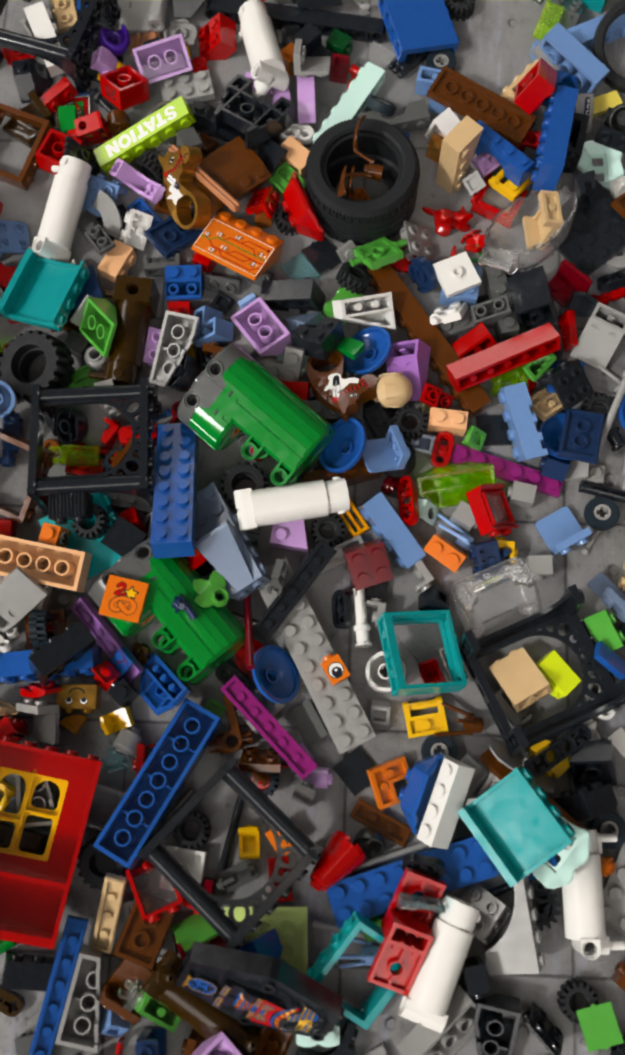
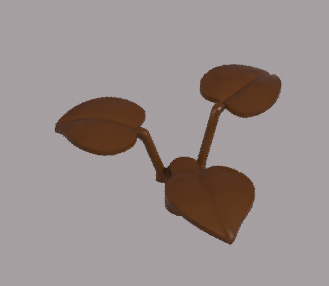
M363 115L356 125L353 136V152L368 161L369 164H365L363 173H354V165L350 173H345L347 165L344 166L337 192V197L339 198L345 194L346 197H349L354 193L352 180L355 177L381 180L384 166L374 164L373 159L368 158L358 150V129L367 115ZM349 177L347 189L345 190V179Z

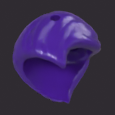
M122 23V28L116 32L108 28H101L98 32L99 47L103 46L110 50L115 57L122 56L130 45V34L124 23Z

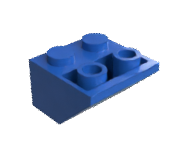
M201 264L165 266V301L202 299L204 293V273Z

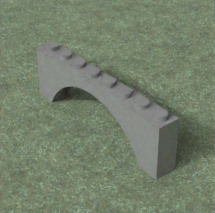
M480 795L466 796L463 807L469 805ZM530 874L514 885V909L505 934L485 951L488 975L540 974L543 966L546 964L545 954L541 952L539 944L542 942L540 929H537L536 926L538 913L532 903L534 890L533 886L529 885L528 876Z

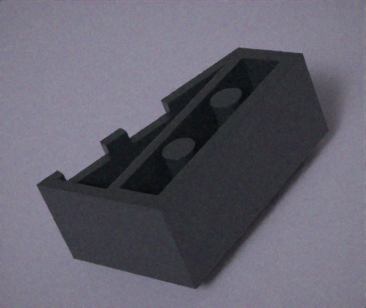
M313 278L270 279L262 282L260 297L271 310L289 312V308L299 309L300 313L306 314V310L322 311L323 315L325 295Z

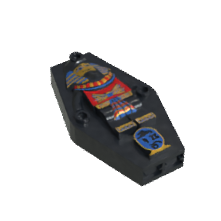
M200 942L193 943L181 963L175 984L236 1019L242 1025H254L309 1036L315 1041H323L324 1037L329 1032H332L334 1025L341 1021L344 1014L342 996L283 960L272 956Z

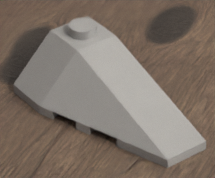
M166 310L149 379L151 384L167 387L196 337L200 317Z

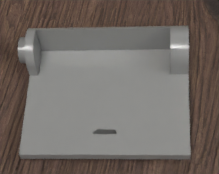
M123 0L118 30L122 28V23H124L129 33L163 31L168 0Z

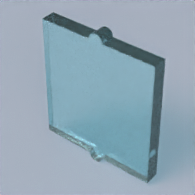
M302 253L291 257V260L281 266V269L288 278L303 279L309 277L316 280L323 275V273L319 275Z

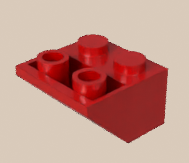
M219 12L199 30L200 56L206 58L207 61L226 60L237 51L235 21Z

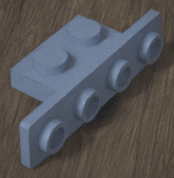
M600 572L588 582L587 586L602 600L606 607L611 608L617 614V617L625 623V594Z

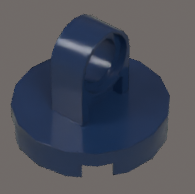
M423 256L413 258L411 260L412 263L408 265V272L412 283L416 282L419 286L417 290L422 293L434 290L437 285V275L432 264L439 262V260L433 259L429 261Z

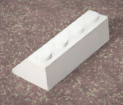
M444 754L417 833V839L430 847L448 850L459 818L457 812L463 807L475 772L474 768Z

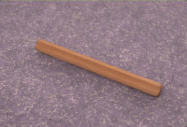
M175 144L168 148L169 152L174 153L179 150V147ZM199 165L196 166L194 176L233 212L241 209L238 200Z

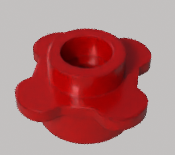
M201 56L195 57L191 61L193 66L192 73L209 70L206 65L207 59Z

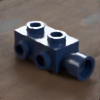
M13 411L10 415L3 417L2 429L19 436V430L23 429V419H19L20 413ZM2 440L0 466L15 467L16 458L14 453L17 454L20 447Z

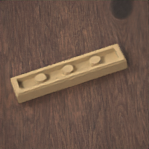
M108 872L105 875L91 944L92 950L111 954L113 950L127 877Z

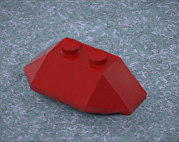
M293 172L283 193L284 201L281 202L285 213L288 212L289 223L291 227H295L298 234L320 242L324 241V230L297 172Z

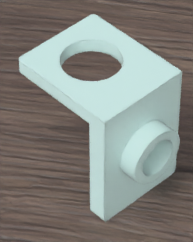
M407 498L405 504H408L411 498ZM418 499L419 518L434 526L439 508L427 499ZM430 508H432L433 515L431 518L428 517V511Z

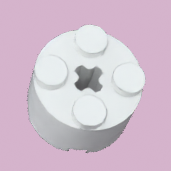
M381 651L373 655L367 662L365 678L369 686L375 691L390 693L391 687L388 675L383 677V674L380 673L386 667L384 653ZM401 659L402 668H403L404 677H405V676H406V667H405L404 662H403L402 659Z

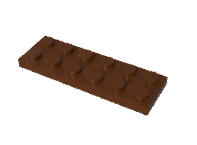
M445 65L426 95L463 117L467 115L475 122L481 120L505 140L517 147L520 146L537 117L532 113L528 115L519 106Z

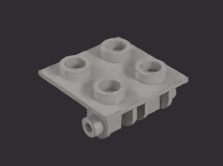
M404 220L400 234L401 239L404 238L407 241V246L403 247L405 258L411 261L414 256H423L428 260H435L429 229Z

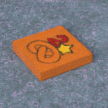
M110 574L98 614L139 624L150 584Z

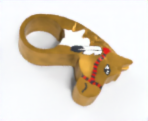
M183 145L176 153L167 152L165 156L158 155L163 168V185L166 188L164 191L165 198L174 221L183 229H205L211 219V204L208 197L193 184L196 166L202 161L200 148ZM192 202H194L195 205V215L193 220L191 217L190 208Z

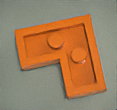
M403 755L366 770L377 807L380 810L399 803L393 783L404 779L406 776L408 764Z

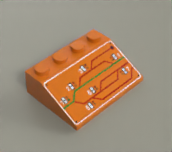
M221 211L211 219L191 249L255 281L279 260L284 241L278 239L275 235H270L262 231V229L248 224L242 219L231 216L228 212Z

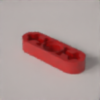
M406 475L401 477L397 483L399 516L407 526H413L420 517L417 484L414 479ZM411 497L410 502L405 504L407 498Z

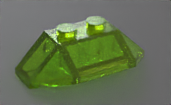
M465 462L431 468L417 476L419 496L429 500L438 508L459 505L461 500L469 503L466 496L468 491L481 484H495L494 465Z

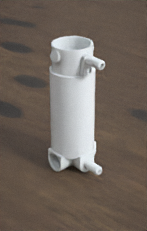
M249 0L238 11L241 25L240 31L236 36V42L240 43L242 39L244 41L251 67L250 72L255 80L256 91L252 96L259 99L261 95L266 96L272 87L282 92L285 91L289 85L288 72L285 71L273 23L268 15L265 4L259 0Z
M65 155L62 156L60 165H53L51 167L52 172L57 174H55L38 235L34 237L33 244L28 249H32L38 257L68 263L72 253L70 249L87 194V184L92 167L81 159Z
M332 477V480L328 481L321 479L255 490L246 488L233 492L239 531L325 517L332 513L341 515L350 510L347 483L345 478Z
M584 828L590 833V855L585 864L575 869L572 882L562 887L565 938L571 939L572 946L576 951L589 960H595L600 955H609L610 950H625L624 941H609V936L606 935L601 868L602 842H617L618 836L616 833L597 832V829ZM568 845L565 849L569 850L571 846Z
M447 894L440 902V914L438 917H435L431 928L434 940L408 996L403 995L398 1012L399 1016L417 1024L421 1023L422 1026L438 1033H442L448 1019L446 1012L474 937L473 930L476 923H479L481 920V910Z

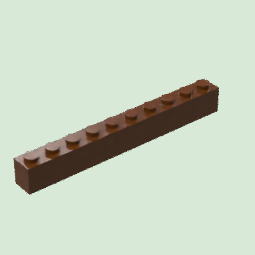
M388 264L373 271L369 268L368 274H371L372 278L369 286L376 290V294L392 292L394 316L399 327L405 329L409 340L420 339L431 347L429 367L439 375L442 385L448 387L450 395L454 396V400H457L461 405V410L467 411L471 419L487 409L492 400L480 384L461 392H456L448 380L446 365L460 360L459 356L438 328L430 324L429 316L391 265Z

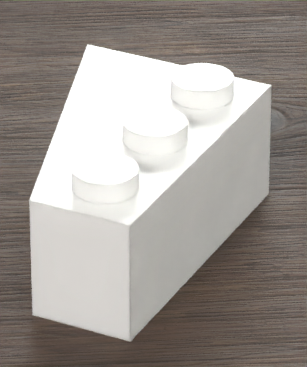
M392 292L332 301L335 319L370 327H382L386 330L396 329Z

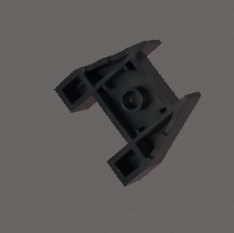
M238 74L228 83L226 92L222 95L221 103L214 112V132L228 124L245 134V148L249 149L286 131L295 122L296 104L284 97L279 98L272 106L252 96L253 81Z

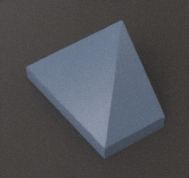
M322 311L286 317L288 331L292 335L300 324L316 328L323 319Z

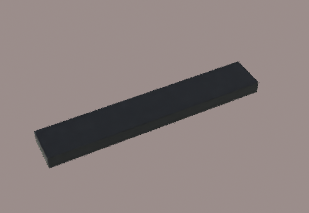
M323 540L319 541L285 585L282 596L275 598L253 627V638L264 647L335 556L337 553L335 549Z

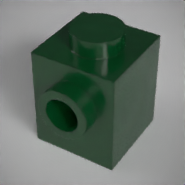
M334 29L326 40V49H330L332 53L350 56L353 51L352 37L347 33Z

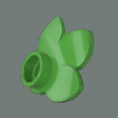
M213 571L209 580L194 579L193 587L198 594L194 602L203 608L211 606L224 607L228 603L229 594L225 589L226 581L221 574ZM216 595L221 596L222 600H217Z

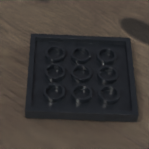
M596 179V187L591 191L593 196L592 204L589 203L587 197L582 199L583 208L579 210L575 197L561 207L564 223L550 241L568 262L573 263L578 270L588 276L625 248V219L611 206L615 199Z

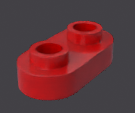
M440 432L436 436L430 458L432 466L436 469H444L449 464L454 445V437L449 432ZM441 441H446L447 445H442ZM442 458L443 462L439 463L436 459Z

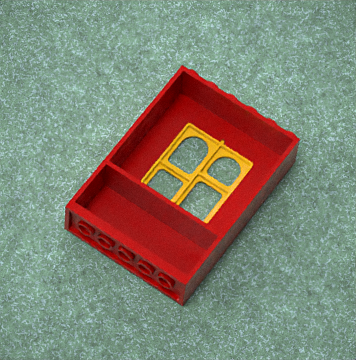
M2 736V740H0V783L5 776L18 774L25 780L26 790L20 811L17 814L0 811V820L15 824L10 846L8 848L0 847V940L54 950L102 762L98 761V756L87 754L86 758L78 757L79 752L66 750L64 754L57 752V747L45 745L44 749L37 748L38 743L24 741L23 744L16 743L17 739ZM44 781H51L59 787L60 797L55 810L34 807L31 804L36 786ZM29 815L52 820L47 846L42 855L19 850L26 818Z

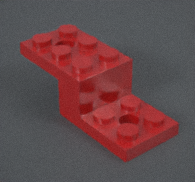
M406 867L380 924L384 939L366 976L368 982L408 996L434 940V935L429 925L434 914L399 908L408 907L435 912L447 886L444 881ZM415 892H423L422 898L418 900L412 898ZM394 963L401 964L399 970L393 971L390 969Z

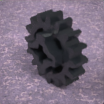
M533 881L531 885L534 892L546 894L545 896L538 897L534 893V898H532L533 907H536L535 902L540 903V909L537 911L540 920L536 921V926L540 931H543L544 925L550 929L551 921L557 923L554 916L561 915L556 910V907L561 906V903L555 901L558 895L556 893L551 894L552 889H545L541 883L537 887V884ZM551 906L550 912L547 915L548 907Z

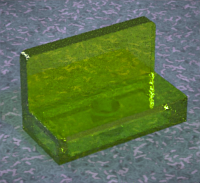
M547 0L532 37L539 40L542 39L559 22L564 7Z

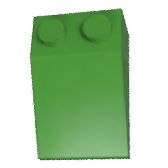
M88 297L79 331L104 358H107L117 327L116 307L108 299Z

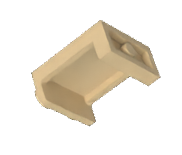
M541 190L538 194L539 210L534 216L523 217L527 249L544 250L563 225L559 192Z
M523 647L512 650L508 656L494 661L489 667L491 675L501 686L517 713L552 692L549 682Z

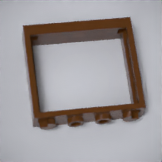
M0 103V126L4 117L8 116L41 128L20 175L16 176L0 170V181L28 191L31 182L33 183L36 171L39 170L35 153L51 128L54 129L49 120Z
M0 428V439L29 451L28 440ZM44 447L42 477H48L49 469L54 465L52 461L55 452ZM26 495L20 513L0 504V514L21 524L31 522L32 516L36 514L35 508L37 504Z

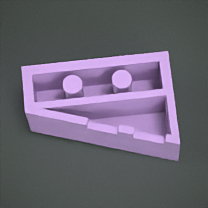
M304 520L274 524L270 538L271 547L309 554Z

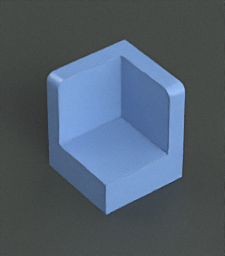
M104 1007L101 1008L100 1034L119 1038L130 1029L129 1021L123 1020L120 1015L112 1010H107Z

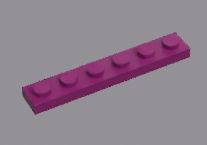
M456 443L449 461L451 464L512 484L514 481L536 485V492L554 498L559 497L563 485L561 481L542 476L541 471Z
M235 675L220 688L302 780L318 767L311 757Z

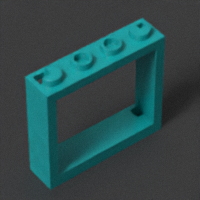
M450 610L383 612L378 618L377 624L392 697L460 692L468 685L466 680L467 674L463 667V656L459 651L458 636L455 635L454 620L451 618ZM438 623L452 682L406 685L393 625Z
M355 910L349 919L344 921L343 927L339 932L332 936L330 944L324 951L320 952L317 961L307 970L306 975L321 983L360 930L382 943L384 935L381 927ZM394 963L390 969L393 971L399 970L401 964ZM376 985L359 1009L342 1000L343 1016L367 1030L396 992Z

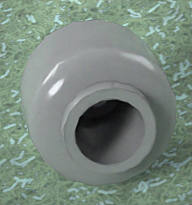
M94 346L86 350L84 359L88 367L94 372H103L107 358H104Z
M134 727L121 729L113 743L116 749L115 752L124 758L136 756L137 744L143 743V738L139 735L140 730Z

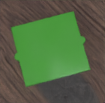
M193 914L171 927L176 937V943L181 945L185 954L189 952L194 942L207 943L219 936L201 915Z
M611 1001L596 1005L591 1003L589 1007L575 1010L588 1052L603 1048L608 1050L611 1046L624 1043Z

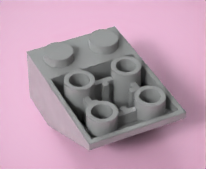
M598 302L578 339V345L573 348L570 357L579 359L580 362H584V364L603 372L598 366L602 365L606 368L625 333V314Z
M19 567L0 580V630L3 633L16 625L48 595L47 591Z

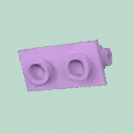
M150 326L147 333L143 362L146 363V366L152 367L161 329Z

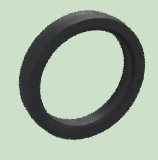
M621 0L600 21L594 35L592 53L610 70L603 81L612 89L625 94V78L618 75L611 68L604 49L608 28L619 16L625 13V0Z

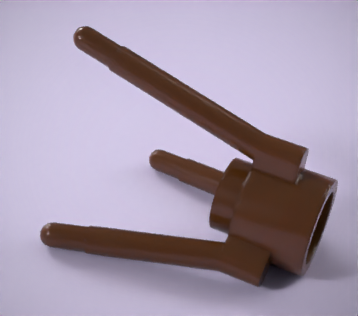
M445 702L441 703L442 706L467 716L464 719L457 718L456 720L459 723H463V728L466 730L434 733V737L472 736L474 732H482L484 728L482 717L475 716V713L467 712Z

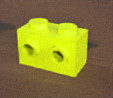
M555 650L545 654L536 663V666L550 684L552 691L550 694L557 700L567 696L582 681Z

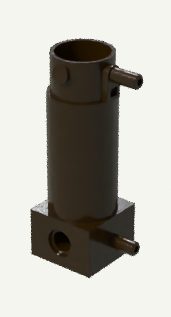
M117 275L114 290L104 291V296L113 298L117 306V327L107 357V363L104 364L103 372L90 371L88 377L103 381L112 378L116 385L137 384L138 375L142 369L150 319L156 318L160 294L153 278Z

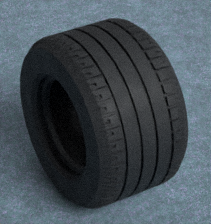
M360 118L342 121L325 130L314 142L306 161L307 196L324 233L342 243L352 240L356 246L367 244L382 237L390 239L399 233L401 226L404 225L403 221H409L414 212L420 177L419 158L410 139L393 125L372 118H364L359 126L357 134L358 150L368 158L373 159L374 164L384 166L381 179L389 190L384 195L371 200H354L345 196L337 197L338 191L335 188L340 182L344 166L347 165L345 173H350L354 165L355 173L363 172L365 164H369L368 161L353 152L354 131Z

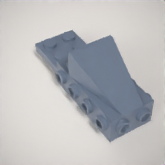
M212 482L197 492L196 534L199 539H197L195 547L213 565L215 571L225 579V589L229 594V598L238 601L243 600L250 593L260 589L271 580L267 573L268 569L259 559V553L252 546L249 534L246 531H239L237 515L232 513L217 484Z

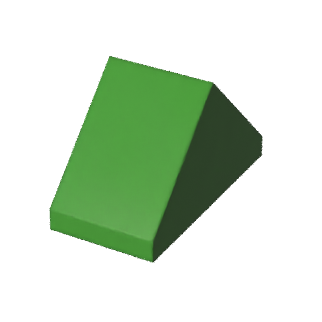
M551 353L523 365L522 369L533 382H536L554 363L557 357Z

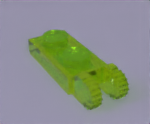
M61 445L48 447L55 454H61L60 458L53 459L54 465L99 466L101 452L99 446Z

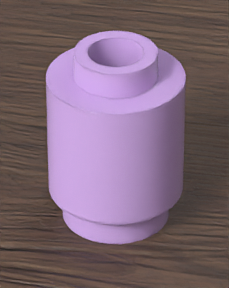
M317 767L303 781L314 785V788L328 789V785H332L333 773L330 772V768Z

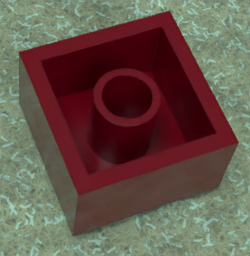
M379 538L342 550L352 586L356 591L394 579L384 543Z

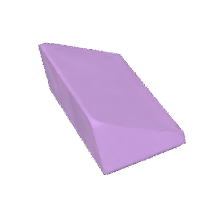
M480 153L471 160L472 165L476 170H479L483 178L501 165L489 153Z

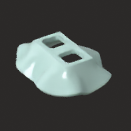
M594 140L584 142L577 168L582 173L594 170L595 174H603L605 181L599 183L610 191V181L624 175V168L621 163L622 152L593 142ZM601 158L603 166H593L592 159Z
M563 817L561 818L565 824L569 823L576 833L574 836L577 839L569 850L564 848L557 853L561 857V861L557 866H553L546 861L531 872L548 889L564 887L570 884L574 878L575 869L585 864L590 855V833L586 829L575 826Z

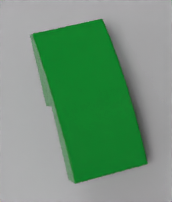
M75 105L58 106L60 132L68 135V130L75 129L74 120L77 119V108Z
M345 337L335 350L355 360L365 349V343Z

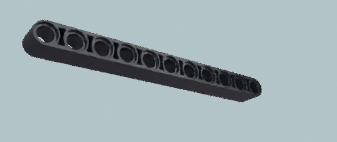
M208 0L205 15L211 20L220 12L235 21V24H240L238 11L249 0ZM263 2L277 30H282L283 24H300V29H302L310 22L313 26L320 29L322 36L329 37L333 30L337 29L347 33L355 41L380 44L385 40L386 27L381 18Z

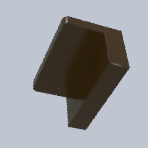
M34 90L27 93L31 103L22 108L21 111L49 120L54 127L56 123L52 114ZM32 125L36 131H40L41 128Z

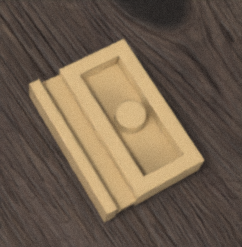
M546 387L530 397L532 401V408L530 410L543 422L564 409L557 393L546 392Z

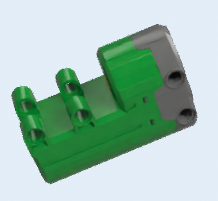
M234 342L222 349L207 364L204 371L194 380L188 392L184 394L177 410L178 418L215 451L225 450L244 432L249 438L241 448L243 458L255 460L272 456L278 464L271 472L270 479L277 486L300 481L303 474L310 469L334 436V430L329 422ZM251 446H254V456H252L249 453V448ZM280 471H282V479L284 480L283 482L280 481L278 478V474Z
M148 538L106 570L95 581L89 591V595L100 608L110 574L149 583L150 587L139 624L111 617L107 618L121 636L126 637L139 633L158 619L163 626L152 636L153 646L167 655H174L183 649L189 658L179 665L177 674L183 681L192 685H198L245 644V628L226 605L224 607L211 606L208 608L197 605L194 600L198 594L194 590L193 581L194 579H203V577L196 569L194 571L190 569V564L186 557L154 559L150 538ZM180 593H182L187 602L192 605L198 617L190 620L185 609L174 613L175 609L172 608L175 596L179 597ZM216 595V599L221 601L218 595Z

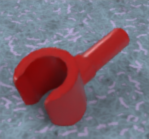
M355 64L349 69V74L352 76L347 89H349L351 81L356 79L360 70Z

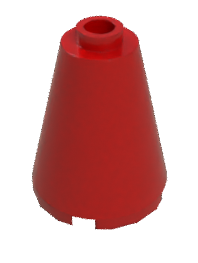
M336 830L330 836L321 853L323 856L316 863L309 876L311 886L317 891L322 890L325 892L366 860L365 853L357 843L354 846L349 842L351 837L342 831Z

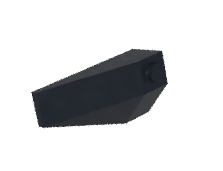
M194 100L190 108L196 122L190 127H194L196 131L204 132L207 135L227 142L238 136L245 141V134L228 124L214 132V112L216 107Z
M498 993L477 1001L473 1024L478 1055H513L521 1018L519 998Z

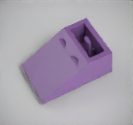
M420 339L392 343L390 355L385 361L387 373L402 372L411 381L413 394L408 402L419 401L424 385L427 382L431 347Z

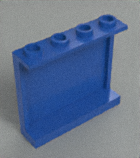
M379 0L378 7L398 63L405 62L407 54L450 49L455 54L459 46V37L456 35L454 23L450 19L444 0Z

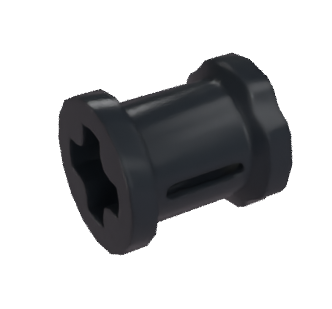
M619 427L611 429L607 435V440L611 444L613 452L625 446V441L619 433Z

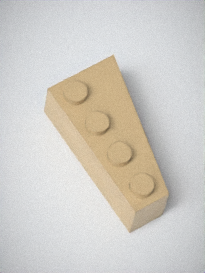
M467 115L442 140L435 183L450 195L462 188L463 182L461 180L466 176L484 129Z

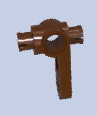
M224 693L223 698L231 731L217 735V740L209 743L208 747L215 746L209 749L210 754L220 751L221 755L245 749V744L254 743L253 737L247 738L252 736L251 730L242 732L238 714L236 713V706ZM234 735L238 738V744L235 747H230L228 739Z

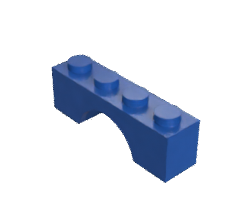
M479 120L477 123L484 129L475 154L489 153L494 156L501 164L505 177L519 187L531 176L535 162Z

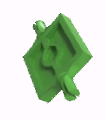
M382 237L353 249L356 258L350 259V265L354 267L362 263L373 271L385 265L395 263L404 258V253L400 248L407 246V241L403 238L393 242L386 237Z

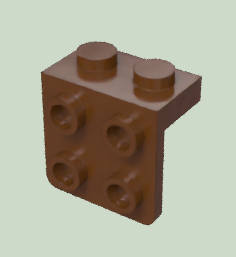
M124 959L102 986L100 1004L105 1009L112 1010L120 1015L123 1020L135 1025L140 1019V1014L132 1008V1005L141 991V987L153 971Z

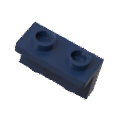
M495 538L478 544L474 542L469 543L470 549H468L470 559L473 560L474 567H472V572L475 578L482 583L505 577L498 542Z

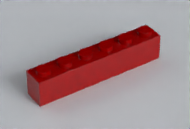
M550 322L446 365L448 380L457 393L561 350V335Z

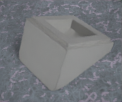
M371 699L369 722L372 724L389 725L391 701Z

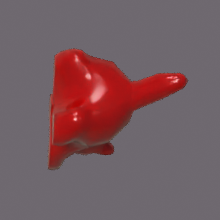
M464 206L461 207L460 211H453L447 208L439 210L427 207L422 208L426 214L434 217L435 232L442 237L449 236L452 229H457L461 232H467L471 229L467 223L473 218V214L468 213Z

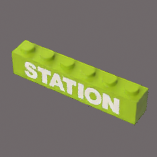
M181 95L97 147L93 152L99 167L110 175L109 171L117 158L129 164L141 156L144 151H149L159 146L165 140L174 137L177 131L190 127L196 120L189 104Z

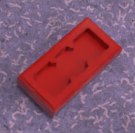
M568 310L558 317L564 352L578 345L574 310Z
M137 744V758H133V771H136V776L147 760V744Z

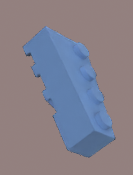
M559 22L544 36L539 46L551 63L558 65L559 71L570 73L577 78L579 93L594 94L610 71L604 63L599 61L591 51L585 48Z
M526 382L499 389L498 399L500 404H503L504 411L502 415L504 422L508 424L507 436L509 441L512 440L513 448L511 451L513 458L517 462L549 455L547 448L543 449L541 445L544 438L542 432L536 429L538 420L536 414L530 410L532 408V401Z
M382 492L372 495L356 507L363 518L369 523L373 532L383 541L388 552L391 551L394 555V561L400 568L408 569L426 556Z

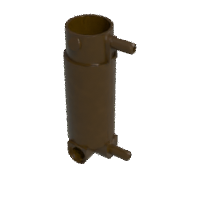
M168 949L157 964L156 970H153L141 989L154 1000L162 1003L206 1040L222 1031L242 1055H249L252 1050L257 1048L260 1028L254 1025H242L231 1016L175 985L183 959Z

